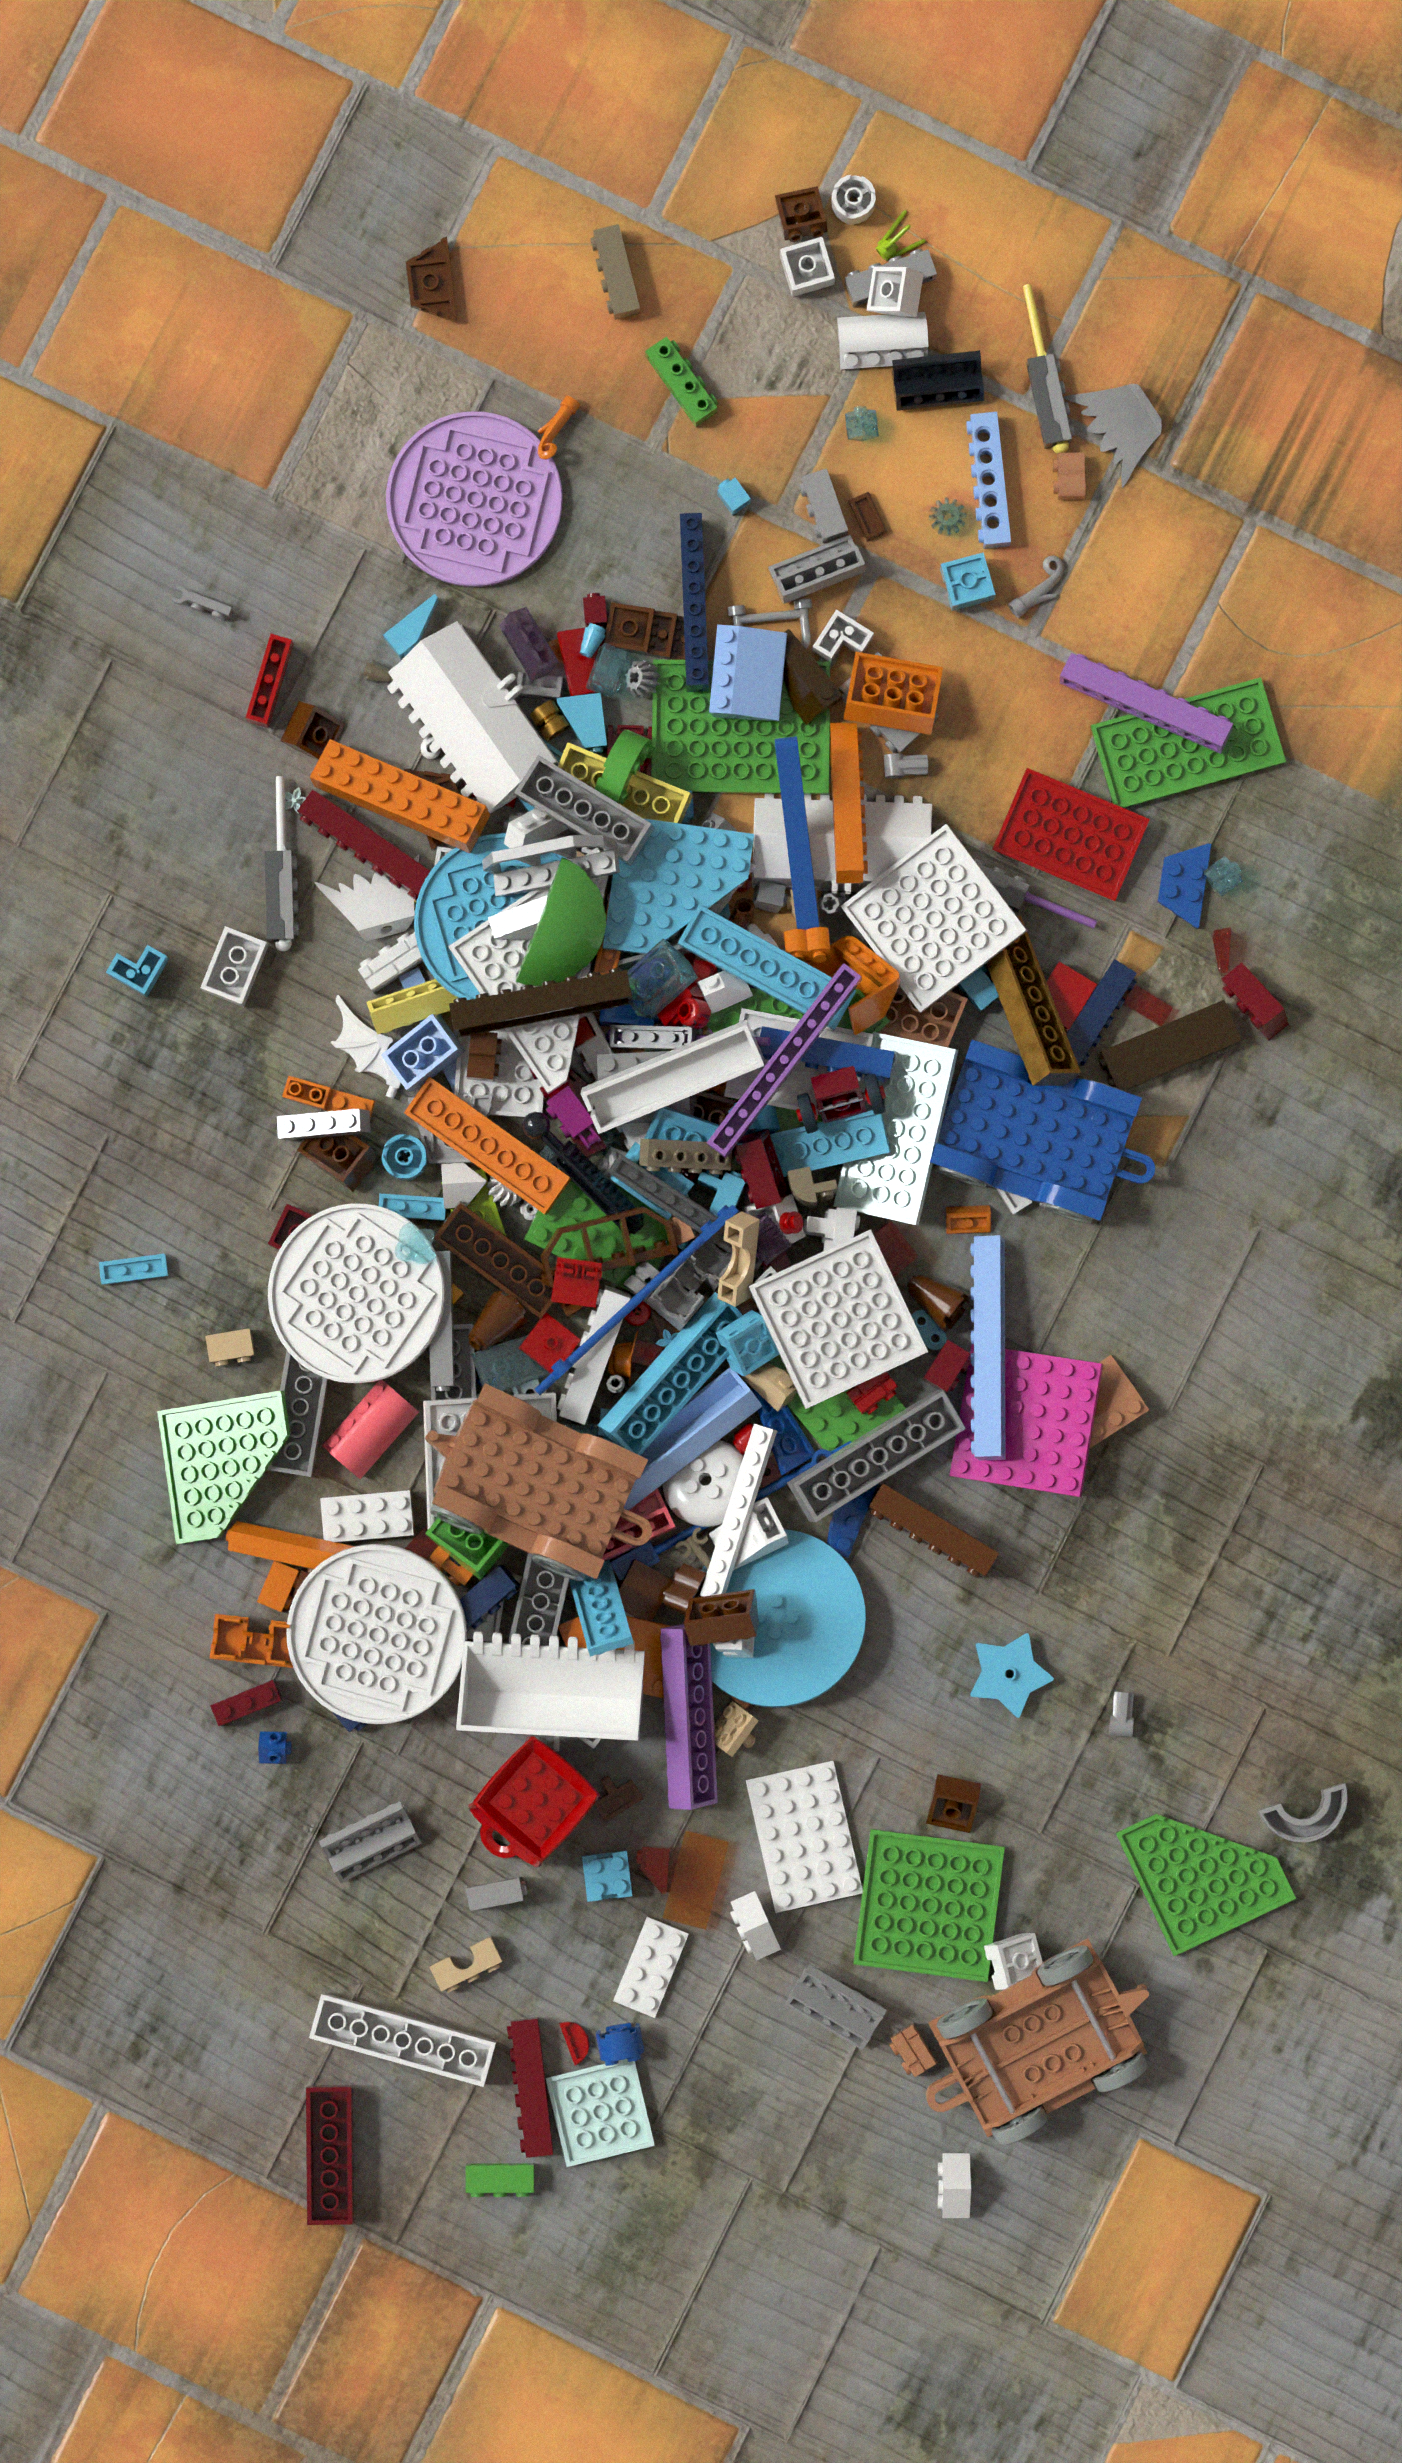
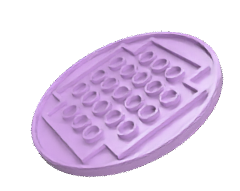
M471 411L451 414L437 419L419 430L409 439L396 457L386 488V508L389 524L398 545L405 555L430 576L443 582L463 587H484L500 584L522 574L535 564L546 552L557 532L563 504L561 480L553 458L543 460L537 454L540 440L518 422L488 412Z

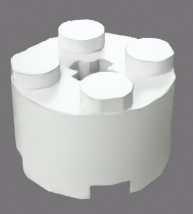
M851 175L841 178L834 185L831 198L832 210L835 216L848 225H855L866 221L873 213L876 201L875 189L872 183L863 176ZM850 197H853V199L857 197V202H850Z

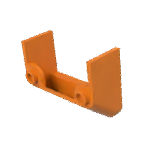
M845 936L830 945V960L822 963L812 961L805 963L832 978L844 963L862 976V981L856 989H859L865 997L848 1007L853 1034L858 1035L885 1017L900 985V976L895 968L857 938Z

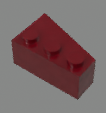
M1242 962L1221 979L1223 983L1222 990L1226 996L1236 1001V1006L1243 1014L1246 1013L1252 1024L1260 1030L1268 1041L1289 1025L1283 1006Z

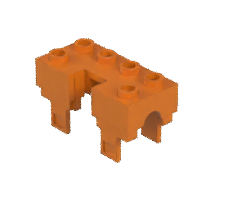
M215 1614L210 1659L293 1668L287 1646L286 1632L287 1628L290 1629V1625L287 1622L271 1620L269 1634L249 1632L250 1618Z

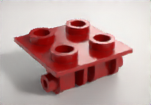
M557 1257L551 1302L596 1308L599 1281L602 1278V1263Z

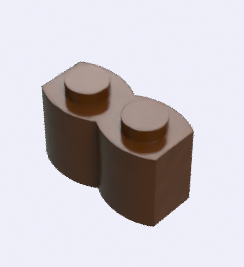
M683 1563L674 1573V1583L665 1590L663 1603L668 1608L686 1615L689 1598L702 1597L700 1593L707 1573Z

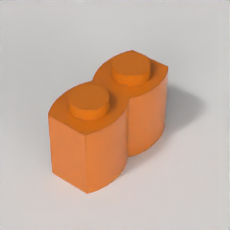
M814 927L807 930L792 929L784 932L785 952L803 962L822 963L831 959L828 928Z

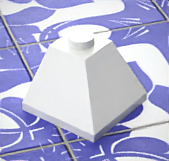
M725 970L697 982L712 1014L753 996L745 981Z

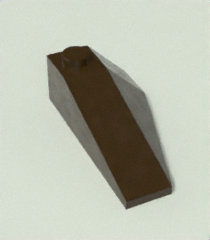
M788 629L784 632L787 633L783 679L793 709L807 726L841 701L842 694L791 630Z

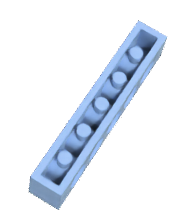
M997 412L971 414L970 421H966L967 435L971 434L972 443H969V455L974 456V464L971 465L972 478H976L977 486H973L974 500L978 499L979 508H975L976 520L981 521V529L978 530L979 543H983V549L1008 547L1011 544L998 415ZM980 433H986L990 439L982 442L977 436ZM987 454L992 458V461L987 464L983 463L980 460V456ZM990 476L994 479V483L986 485L983 483L982 478ZM993 498L997 504L989 507L985 504L984 500ZM994 519L998 522L999 526L995 529L989 528L987 521Z

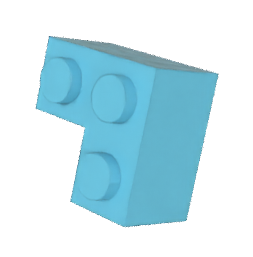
M147 945L137 964L117 953L106 973L108 976L148 997L169 958Z

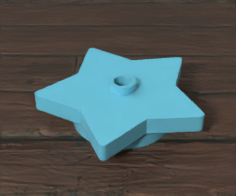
M1025 1633L1004 1647L976 1643L982 1671L970 1696L998 1699L1015 1717L1019 1718L1029 1693L1054 1680L1049 1673L1033 1661L1029 1634ZM1009 1669L1014 1672L1012 1678L1005 1676V1672Z

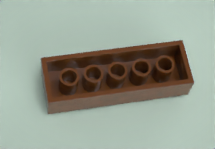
M459 1201L433 1238L504 1292L512 1295L520 1304L541 1319L553 1303L551 1302L553 1287H548L542 1282L541 1275L545 1274L542 1262Z
M885 1484L881 1485L868 1507L872 1510L870 1512L872 1516L879 1520H882L884 1517L891 1521L889 1526L899 1532L904 1529L910 1533L908 1537L919 1544L922 1541L929 1544L927 1549L935 1554L940 1555L942 1552L949 1556L947 1561L955 1566L964 1565L968 1568L966 1572L975 1578L985 1577L999 1554Z

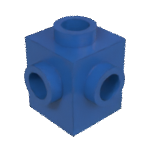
M260 1731L258 1745L259 1763L286 1764L287 1755H291L292 1748L291 1741H287V1732Z

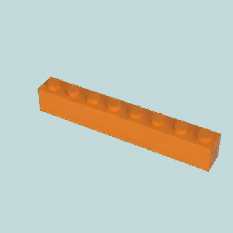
M830 723L836 883H863V875L868 874V861H863V855H867V842H862V837H866V823H862L861 818H865V805H861V800H864V786H860V781H863L864 775L863 768H859V763H863V752L858 750V745H862V732L857 731V723Z

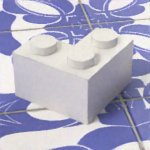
M836 609L813 645L812 652L830 663L842 645L854 652L864 653L872 641L874 633Z
M755 1891L731 1901L734 1911L730 1912L735 1925L740 1923L737 1930L742 1940L747 1939L743 1943L748 1954L753 1952L757 1961L781 1950Z
M943 2153L942 2163H938V2176H942V2180H938V2194H942L938 2195V2209H942V2218H970V2153Z

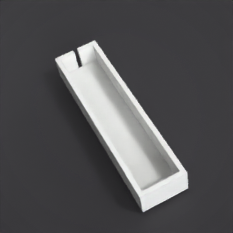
M744 1020L582 1087L581 1096L588 1111H591V1118L598 1134L760 1068L765 1065V1059L748 1020Z

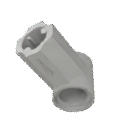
M899 753L884 755L885 778L896 779L903 778L906 775H928L927 755L904 756V754Z
M846 891L825 894L824 898L820 901L821 909L825 910L829 915L844 912L841 905L847 902L850 896L846 894Z
M1114 1692L1113 1712L1109 1723L1110 1736L1132 1737L1134 1693Z

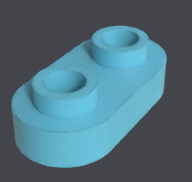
M924 1310L914 1312L912 1319L924 1344L931 1350L941 1349L946 1343L945 1332L937 1326ZM919 1317H923L926 1322L924 1325H919L917 1323V1319ZM932 1335H938L940 1338L939 1342H932Z

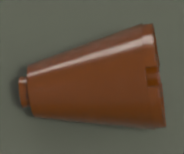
M922 1274L917 1277L913 1276L907 1284V1287H909L908 1293L944 1332H947V1327L951 1329L959 1321L966 1310L963 1308L964 1303L969 1304L971 1296L966 1292Z
M495 1291L490 1296L468 1335L469 1344L472 1348L484 1351L526 1324L528 1321L527 1318H524L526 1311L512 1295L504 1296L501 1294L503 1291Z

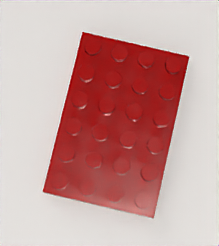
M1026 768L992 850L1115 901L1150 819Z

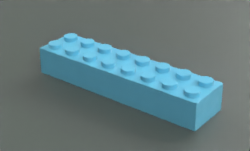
M714 1292L597 1425L613 1443L638 1455H641L728 1357L729 1352L727 1348L720 1344L716 1332L743 1316L736 1307L717 1299L718 1294Z

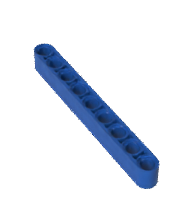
M797 736L775 739V750L797 929L807 930L820 927L798 740Z

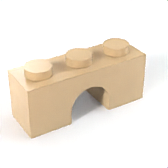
M491 1936L470 1946L474 1955V1962L470 1967L459 1968L454 1964L451 1956L429 1967L441 1991L446 1989L447 1993L459 1988L458 1983L467 1980L469 1983L480 1978L478 1973L484 1970L490 1973L500 1968L499 1963L503 1960Z

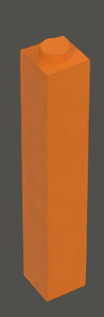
M236 1521L226 1534L229 1551L315 1569L330 1556L342 1550L355 1547Z

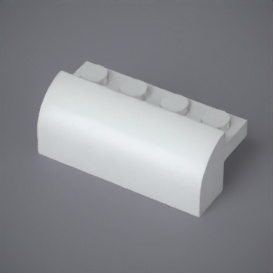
M917 312V317L886 314L837 318L840 369L892 366V360L928 356V330L925 312Z

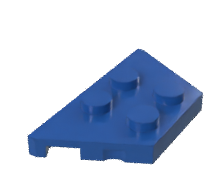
M1211 844L1164 857L1157 902L1171 910L1179 918L1184 919L1195 929L1199 928Z

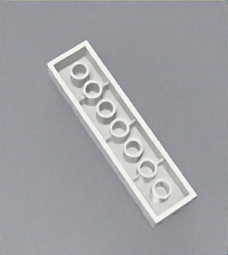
M327 1993L321 1994L309 2036L310 2039L482 2087L485 2085L497 2042Z

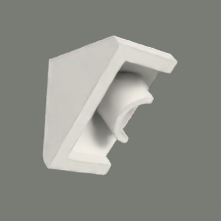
M465 1163L441 1164L444 1209L455 1208L459 1201L468 1206L487 1181Z

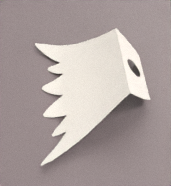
M419 854L414 858L417 862H419ZM374 873L371 884L360 875L354 874V890L339 883L341 892L315 882L322 893L354 925L366 942L404 932L409 928L414 919V899L407 895L409 891L403 887L400 889L396 888L389 882L385 874L381 877Z

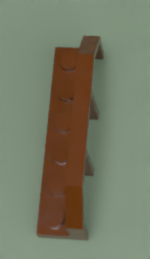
M642 1206L557 1228L541 1254L545 1273L541 1275L543 1284L553 1287L556 1267L550 1268L548 1257L563 1233L580 1229L587 1261L602 1263L601 1271L603 1272L627 1265L634 1266L636 1265L635 1263L669 1254L677 1255L678 1250L672 1224ZM640 1213L649 1215L665 1225L669 1242L659 1240L653 1242L654 1246L645 1248V1245H640L632 1248L625 1217ZM619 1219L626 1253L624 1251H616L611 1253V1257L604 1259L602 1256L593 1257L586 1227Z

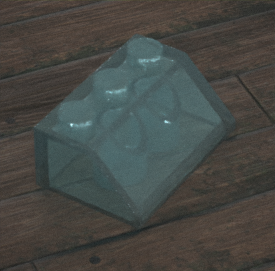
M666 939L658 942L627 971L634 1003L631 1007L636 1015L653 1019L698 978L690 962Z

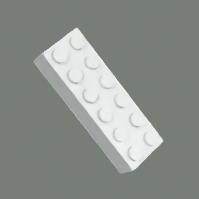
M605 1285L604 1290L599 1289L596 1301L598 1307L596 1311H591L587 1324L591 1327L589 1332L584 1331L580 1346L630 1301V1293ZM623 1319L572 1366L575 1368L574 1374L569 1373L564 1387L568 1389L566 1395L561 1394L557 1409L560 1410L559 1416L585 1425Z

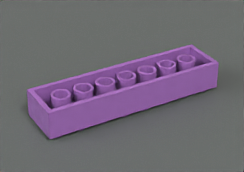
M684 1624L661 1628L660 1641L662 1647L661 1663L663 1668L662 1685L664 1689L663 1707L665 1710L664 1729L666 1733L669 1808L692 1810L718 1803L710 1643L704 1646H690Z

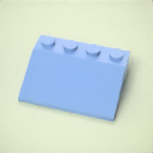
M717 625L709 713L713 717L779 721L787 633L743 626Z

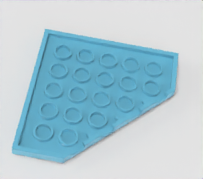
M645 819L653 825L654 830L632 865L630 866L619 859L620 873L613 874L603 949L647 955L687 925L699 904L708 909L748 880L754 834Z

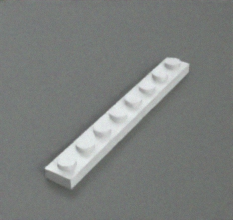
M757 1424L753 1426L700 1596L723 1594L727 1591L774 1443L776 1430Z

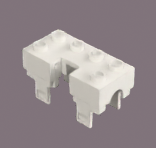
M838 1207L836 1210L828 1209L825 1212V1218L807 1216V1219H804L803 1229L807 1235L821 1236L822 1243H824L823 1251L853 1238L854 1231L859 1229L860 1216H856L857 1210Z

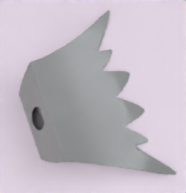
M1138 384L1064 396L1063 398L1068 401L1088 406L1081 414L1096 416L1088 426L1087 431L1091 433H1106L1101 442V452L1117 448L1114 455V464L1123 459L1121 474L1123 488L1141 457L1161 434L1162 420Z

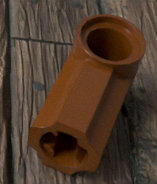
M748 898L738 899L728 920L746 930L748 924H751L753 921L755 908L753 901Z

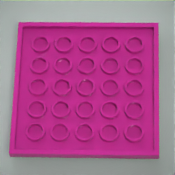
M974 1344L971 1345L970 1360L971 1353H974ZM1005 1349L1006 1460L979 1461L971 1452V1442L974 1441V1432L971 1430V1420L974 1419V1410L971 1409V1397H974V1388L971 1387V1375H974V1366L970 1362L967 1369L959 1416L966 1429L956 1435L949 1476L1081 1497L1103 1364Z

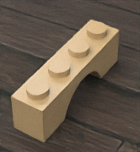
M742 1211L725 1221L724 1241L731 1243L732 1257L726 1272L719 1279L717 1299L734 1307L748 1300L752 1295L748 1286L753 1284L760 1219Z

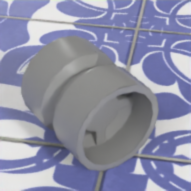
M642 1261L635 1269L636 1274L630 1275L623 1285L633 1295H636L660 1272L648 1262ZM651 1292V1293L643 1300V1302L646 1303V1301H647V1300L649 1299V1297L653 1294V1292Z

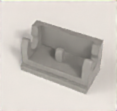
M518 672L517 685H522L524 689L517 697L543 700L553 699L557 701V698H561L563 676Z

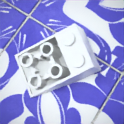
M768 1497L754 1503L733 1570L789 1544L787 1535ZM722 1525L709 1533L715 1546Z

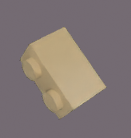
M251 1329L205 1336L209 1362L211 1364L215 1363L216 1367L229 1365L228 1361L236 1359L238 1363L251 1361L250 1357L255 1356Z

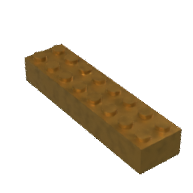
M1017 916V917L1019 918V920L1022 922V924L1024 925L1023 920H1022V917H1021V916ZM1025 932L986 964L1032 1085L1064 1086L1081 1074L1028 933Z

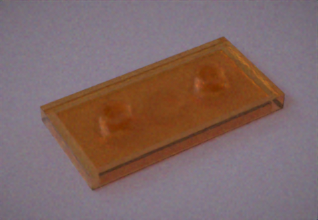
M685 1831L663 1919L706 1930L729 1842Z

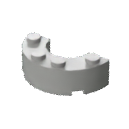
M1340 1783L1321 1789L1322 1799L1320 1806L1314 1814L1307 1818L1297 1819L1291 1817L1284 1811L1280 1803L1257 1809V1812L1264 1825L1277 1836L1294 1842L1315 1841L1331 1833L1342 1819L1347 1806L1345 1783Z

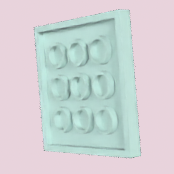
M627 2059L618 2060V2064L606 2066L604 2063L546 2078L567 2167L655 2146L635 2061L628 2062Z

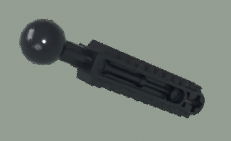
M534 1111L525 1116L522 1123L525 1135L531 1139H541L555 1153L551 1158L554 1162L553 1165L555 1167L558 1166L561 1171L568 1175L606 1215L636 1208L577 1148L576 1143L573 1144L568 1140L563 1144L550 1131V1121L545 1114ZM643 1213L625 1217L629 1234L632 1233L634 1235L638 1230L642 1229L645 1224ZM619 1219L613 1220L621 1230Z

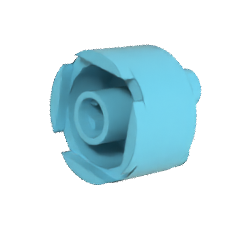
M406 1134L396 1135L389 1139L383 1148L382 1163L387 1172L395 1179L400 1181L413 1180L419 1177L427 1166L426 1149L422 1142L414 1136ZM400 1154H410L411 1156L408 1157L409 1161L406 1163L399 1161L402 1158Z

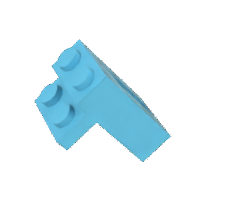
M709 1170L706 1173H700L698 1178V1184L717 1192L709 1212L718 1218L717 1213L725 1205L728 1207L731 1205L737 1206L746 1185L742 1175L731 1171L730 1174L725 1172L722 1180L719 1179L718 1174H709Z

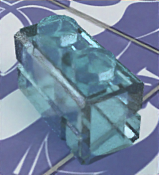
M608 643L600 646L586 688L601 693V695L611 697L615 692L618 693L623 683L620 680L621 674L625 673L630 661L627 660L629 653Z

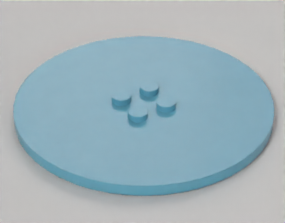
M506 833L479 837L471 853L458 848L451 850L430 871L418 895L414 928L421 957L437 982L457 998L476 999L475 996L480 993L448 946L489 920L488 917L498 914L529 893L524 892L497 897L495 895L494 875L483 871L482 860L495 851L509 849L504 844ZM553 852L539 855L541 864L560 861L562 857L566 858ZM518 860L499 863L501 873L532 866Z
M784 1529L789 1544L733 1570L726 1593L751 1589L756 1591L759 1626L754 1639L753 1658L726 1657L723 1655V1652L715 1649L713 1643H710L712 1682L728 1695L751 1705L771 1708L789 1707L821 1696L846 1675L856 1660L864 1639L866 1607L860 1584L854 1572L843 1557L832 1547L811 1535ZM704 1566L701 1571L707 1573L708 1570Z

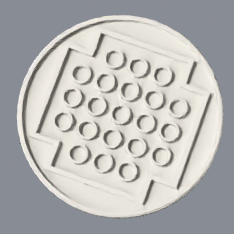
M339 1205L323 1210L308 1218L283 1243L277 1253L269 1277V1312L281 1343L296 1361L308 1370L338 1382H375L395 1375L407 1368L431 1343L444 1312V1274L438 1255L430 1241L417 1226L405 1217L375 1205Z
M382 1544L361 1545L342 1550L330 1556L313 1569L299 1587L292 1601L287 1620L290 1629L287 1628L286 1632L287 1646L293 1668L306 1690L330 1711L344 1718L369 1724H388L403 1721L422 1713L434 1705L448 1691L456 1679L462 1665L464 1641H467L466 1619L461 1601L444 1574L431 1562L412 1551Z

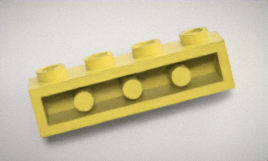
M434 979L366 1003L378 1035L391 1032L393 1029L402 1026L412 1025L414 1022L426 1019L431 1014L438 1015L450 1012L449 1003H454L453 1000L457 999V997L448 992Z

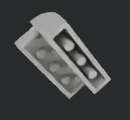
M851 535L768 567L783 604L866 572L865 562L858 546H855Z
M401 1802L391 1804L375 1814H370L365 1819L355 1824H350L334 1834H329L319 1841L340 1883L422 1844L413 1822Z
M810 1964L805 1967L785 2002V2005L861 2050L866 2046L887 2011L879 2003L865 1998L860 1992L850 1989L838 1979L826 1975L821 1969Z

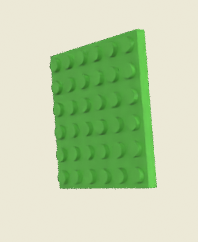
M870 1829L853 1964L988 1982L990 1960H987L984 1946L993 1943L1005 1847Z

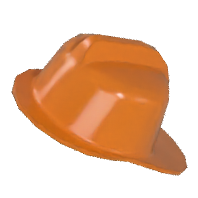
M637 1330L634 1342L616 1345L609 1356V1373L629 1378V1384H631L632 1359L639 1330Z

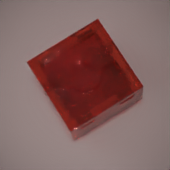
M892 1221L885 1223L873 1233L893 1277L919 1257Z

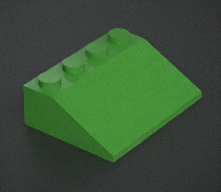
M438 1518L425 1533L461 1566L480 1580L510 1545L484 1533L485 1530H483L482 1534L469 1533L451 1526Z

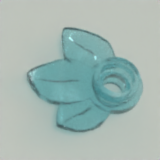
M412 1222L405 1224L399 1232L400 1241L395 1247L396 1257L403 1262H410L412 1260L419 1264L431 1262L437 1256L429 1248L433 1243L435 1232L431 1229L416 1231ZM405 1247L410 1248V1253L408 1255L403 1254V1249Z

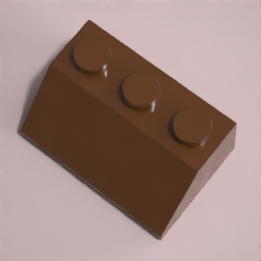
M755 1589L689 1598L684 1626L690 1646H704L709 1643H725L730 1640H746L756 1637L759 1620Z

